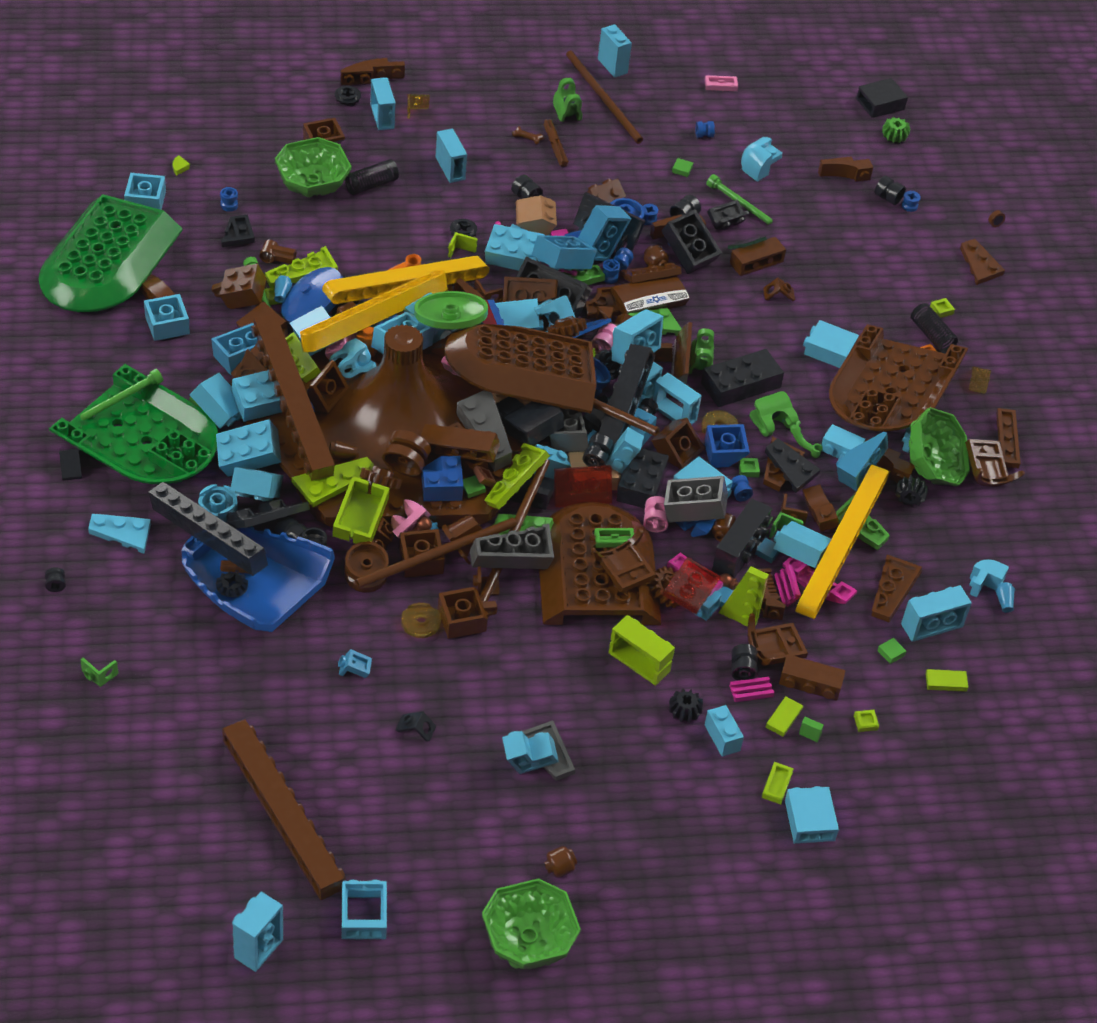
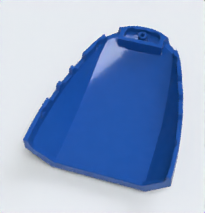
M252 526L236 529L264 547L268 566L254 576L249 573H239L240 575L244 574L246 580H248V589L243 595L232 598L223 596L216 588L217 578L221 576V573H228L220 570L221 560L228 559L194 536H191L181 550L182 564L188 575L202 592L222 610L245 625L261 631L273 632L320 590L327 581L335 559L333 549L299 536L297 539H293L284 532L277 535L271 533L269 529H265L264 532L254 530ZM232 581L231 583H229V587H230L231 585H233V583H235V581Z

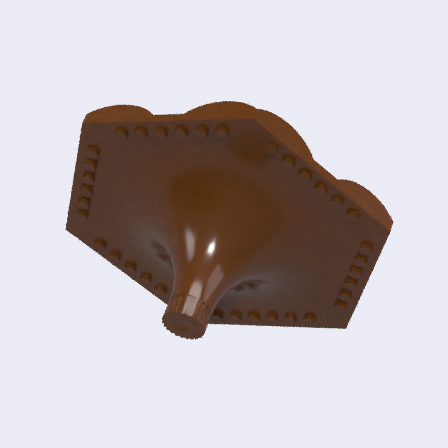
M408 325L391 327L384 336V353H379L377 350L376 354L371 356V360L375 362L376 367L351 378L344 377L349 388L329 413L314 412L328 449L330 442H335V440L357 447L356 458L333 459L334 464L339 465L368 457L375 466L389 469L394 472V477L402 479L400 489L390 488L389 499L382 515L389 523H391L393 515L408 518L404 510V500H411L422 505L431 514L428 518L433 523L437 522L438 527L441 528L443 525L449 526L469 514L475 518L479 525L490 521L499 511L485 502V498L492 490L491 487L485 486V493L468 498L463 490L462 501H423L421 473L418 476L402 475L389 468L383 462V453L389 445L394 431L406 430L420 436L425 424H437L448 427L456 422H459L465 429L456 414L457 402L483 391V389L446 370L441 363L442 356L431 352L432 350L427 348L423 350V336L417 328ZM326 348L311 355L321 372L329 363V359L325 355ZM338 358L335 361L336 365L338 366L343 359ZM351 368L344 370V372H350ZM318 375L307 383L303 382L306 392ZM285 412L243 422L244 426L270 419L278 429L281 454L279 466L291 481L292 477L306 474L303 458L300 459L298 455V445L292 439L291 427L288 428L286 424ZM507 433L506 435L512 450L511 464L494 472L488 463V468L496 482L501 481L505 469H510L513 465L512 459L514 456L522 452L521 446L523 443ZM429 454L427 460L424 461V466L441 456ZM462 466L463 479L469 478V474ZM293 484L302 502H308ZM369 485L368 494H371V488H372V486H370V485ZM346 491L315 507H312L309 503V511L318 521L333 527Z

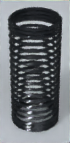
M388 159L349 173L345 178V184L348 191L355 195L373 187L381 186V184L398 180L399 170L394 160Z
M922 303L913 309L910 316L911 319L940 352L946 353L950 345L945 346L952 340L951 344L957 345L958 337L941 320L929 304Z

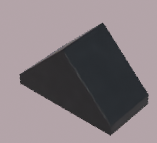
M79 449L59 450L62 481L82 479Z

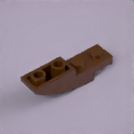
M378 58L355 63L341 70L340 84H371V79L405 78V62H388L387 58Z

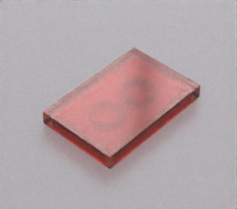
M611 465L554 469L555 506L567 507L584 502L612 503Z
M687 557L662 595L697 614L719 582L721 576Z

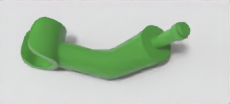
M799 420L796 421V424L790 427L791 433L801 447L810 451L813 458H818L822 451V445L818 443L811 445L801 434L799 427L801 422Z

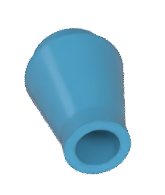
M281 275L275 280L274 300L279 303L285 301L292 287L289 277Z
M1009 582L1000 583L997 585L995 592L1002 611L1006 613L1012 612L1014 610L1015 588Z

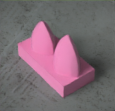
M404 500V510L408 518L393 515L391 518L392 532L399 538L400 532L414 531L417 520L421 517H429L431 514L422 505L411 500Z

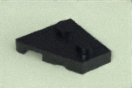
M248 214L230 217L228 226L225 229L224 238L221 239V247L255 243V236Z

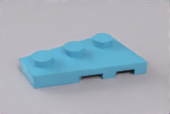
M92 514L88 530L89 534L108 541L120 542L122 546L136 548L138 552L144 554L151 519Z

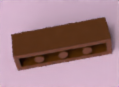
M425 424L420 435L430 444L432 449L430 455L461 456V459L493 463L500 447L497 434L491 431Z

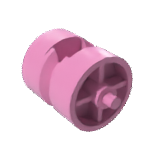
M608 323L599 328L591 341L592 348H595L596 354L602 350H611L613 346V330L616 325Z
M653 496L646 500L643 525L648 531L659 533L668 528L664 497Z

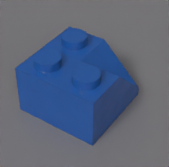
M744 424L707 425L704 441L708 461L712 467H729L749 455L750 451Z
M441 456L423 467L421 471L423 501H462L464 486L461 456Z

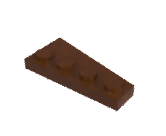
M887 554L871 616L890 623L922 573V567Z

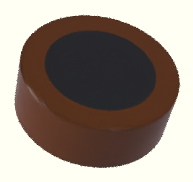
M996 210L989 216L988 222L996 228L1003 224L1006 216L1000 210Z

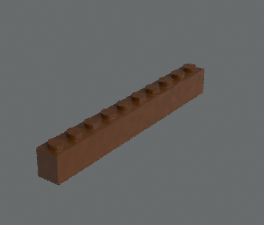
M274 313L255 317L254 325L251 326L252 335L258 340L257 347L259 352L262 351L264 366H268V376L270 381L274 382L275 395L281 400V411L286 413V424L288 428L291 427L292 439L298 445L299 458H303L304 471L306 474H309L311 481L334 476V461L277 315Z
M246 719L222 728L223 742L320 901L342 891V881L346 880L342 868L338 869L335 864L334 855L325 848L324 839L321 835L318 836L316 834L314 823L305 816L303 805L295 800L293 789L291 787L288 788L285 784L286 781L281 771L278 772L275 768L276 764L273 757L267 755L266 747L262 740L259 741L257 739L253 725L249 726Z

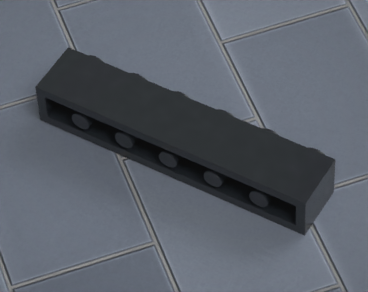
M630 344L629 349L625 352L623 366L619 369L617 383L613 385L612 397L608 400L607 404L634 416L654 362L655 354L651 347ZM605 413V416L601 419L600 430L596 434L606 435L615 444L631 425Z

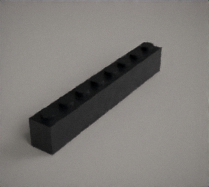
M162 482L148 492L153 510L252 576L268 566L264 547L171 486Z

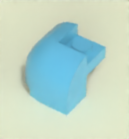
M762 137L747 146L741 158L742 170L757 182L769 175L770 165L781 159L783 155L781 151L771 145L772 139L768 137Z

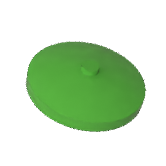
M446 291L429 294L419 299L414 307L415 317L419 322L439 329L472 327L483 322L488 316L487 302L477 295L466 292Z

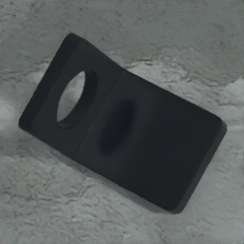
M423 711L402 715L395 730L402 732L415 729L428 742L436 729V725ZM424 722L429 726L427 734L423 731Z

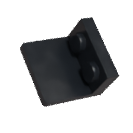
M534 474L510 498L511 501L522 503ZM544 477L531 506L546 510L557 481Z

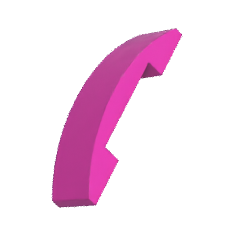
M789 557L783 563V567L785 568L787 564L793 566L797 582L806 588L815 570L811 569L809 565ZM842 581L839 584L834 582L825 599L835 603L846 604L857 594V590Z

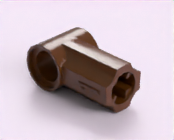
M266 240L259 258L265 263H272L275 260L292 264V261L296 259L297 250L279 246L273 240Z

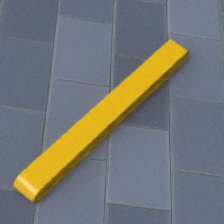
M471 256L329 280L323 285L322 291L333 304H340L377 297L435 270H444L446 272L448 285L454 284L459 278L464 281L484 278L490 269L479 256Z
M435 270L302 330L300 336L303 351H317L403 311L406 306L430 292L433 294L446 291L448 289L446 272L444 270Z
M871 464L797 604V613L812 619L816 618L876 503L890 471Z

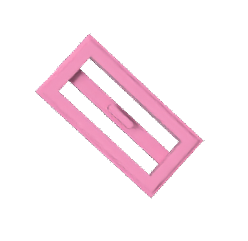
M705 76L706 90L738 91V82L735 76Z

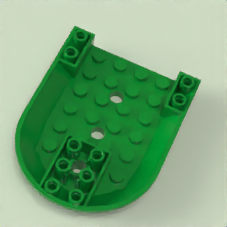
M102 194L87 207L43 263L39 273L41 291L46 299L54 305L75 312L100 311L121 304L139 290L142 283L145 282L183 229L164 210Z
M124 364L113 373V385L69 422L61 418L49 428V431L120 474L132 480L148 484H161L162 482L169 484L188 479L202 471L212 461L217 451L216 434L218 431L210 417L200 407L161 384H150L89 419L82 420L80 415L85 411L147 378V376L127 364ZM145 441L151 442L150 444H142Z

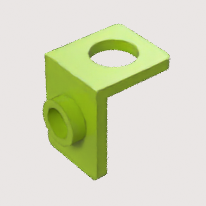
M455 232L449 244L448 257L451 258L456 247L475 253L477 251L478 239Z

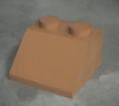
M541 195L517 200V226L531 232L549 235L557 226L556 202Z

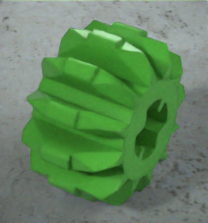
M892 117L886 120L882 128L883 137L887 138V141H893V143L906 141L910 134L909 123L905 122V119L901 120L900 118Z

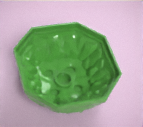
M320 137L286 144L275 158L278 171L286 187L290 191L306 197L313 195L323 196L335 192L342 185L351 170V164L341 145Z
M932 407L927 408L910 425V463L914 465L919 475L933 484L959 486L970 472L969 455L965 444L967 435L953 414Z
M541 879L497 888L482 912L490 944L495 954L500 959L507 960L510 966L514 968L533 969L544 965L549 966L565 958L581 931L567 892Z

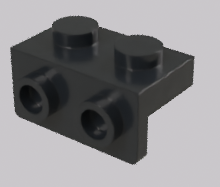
M738 199L710 208L707 211L715 230L721 227L726 229L733 223L741 224L749 215L748 211L743 212Z

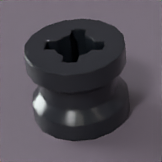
M57 567L46 570V589L50 592L64 590L66 587L64 580L65 571Z

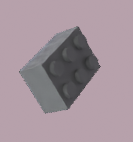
M715 476L668 480L664 501L668 522L725 519L728 497L725 477Z

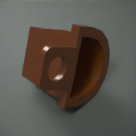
M471 514L449 526L446 524L442 526L450 541L482 530ZM473 544L458 549L460 555L469 565L471 562L467 556Z

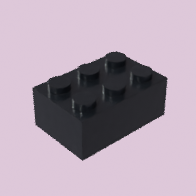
M696 209L669 221L661 230L687 274L716 261L722 253Z
M641 448L623 472L618 486L616 501L645 509L646 500L650 497L658 496L667 470L669 456Z

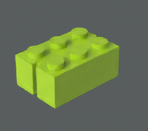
M352 476L333 525V536L346 541H350L351 538L355 544L359 542H372L388 502L390 488L373 483L371 494H368L369 481Z
M626 615L612 628V641L610 642L608 653L656 686L671 670L675 647L629 615Z

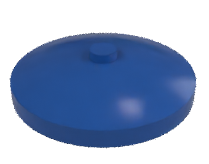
M332 267L319 268L302 277L291 287L285 301L282 302L281 314L283 318L290 324V322L320 306H323L325 311L329 313L336 304H333L324 294L322 287L329 280L344 277L337 269Z

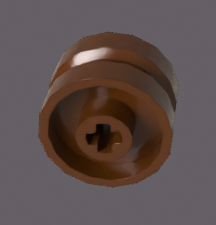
M397 430L393 432L382 459L389 468L402 475L418 476L425 465L424 461L427 460L432 449L430 444L421 436L410 431Z
M368 541L359 542L347 551L344 573L345 580L350 587L356 591L368 593L380 589L386 583L387 578L358 588L355 582L357 578L389 566L388 554L385 549L377 543Z

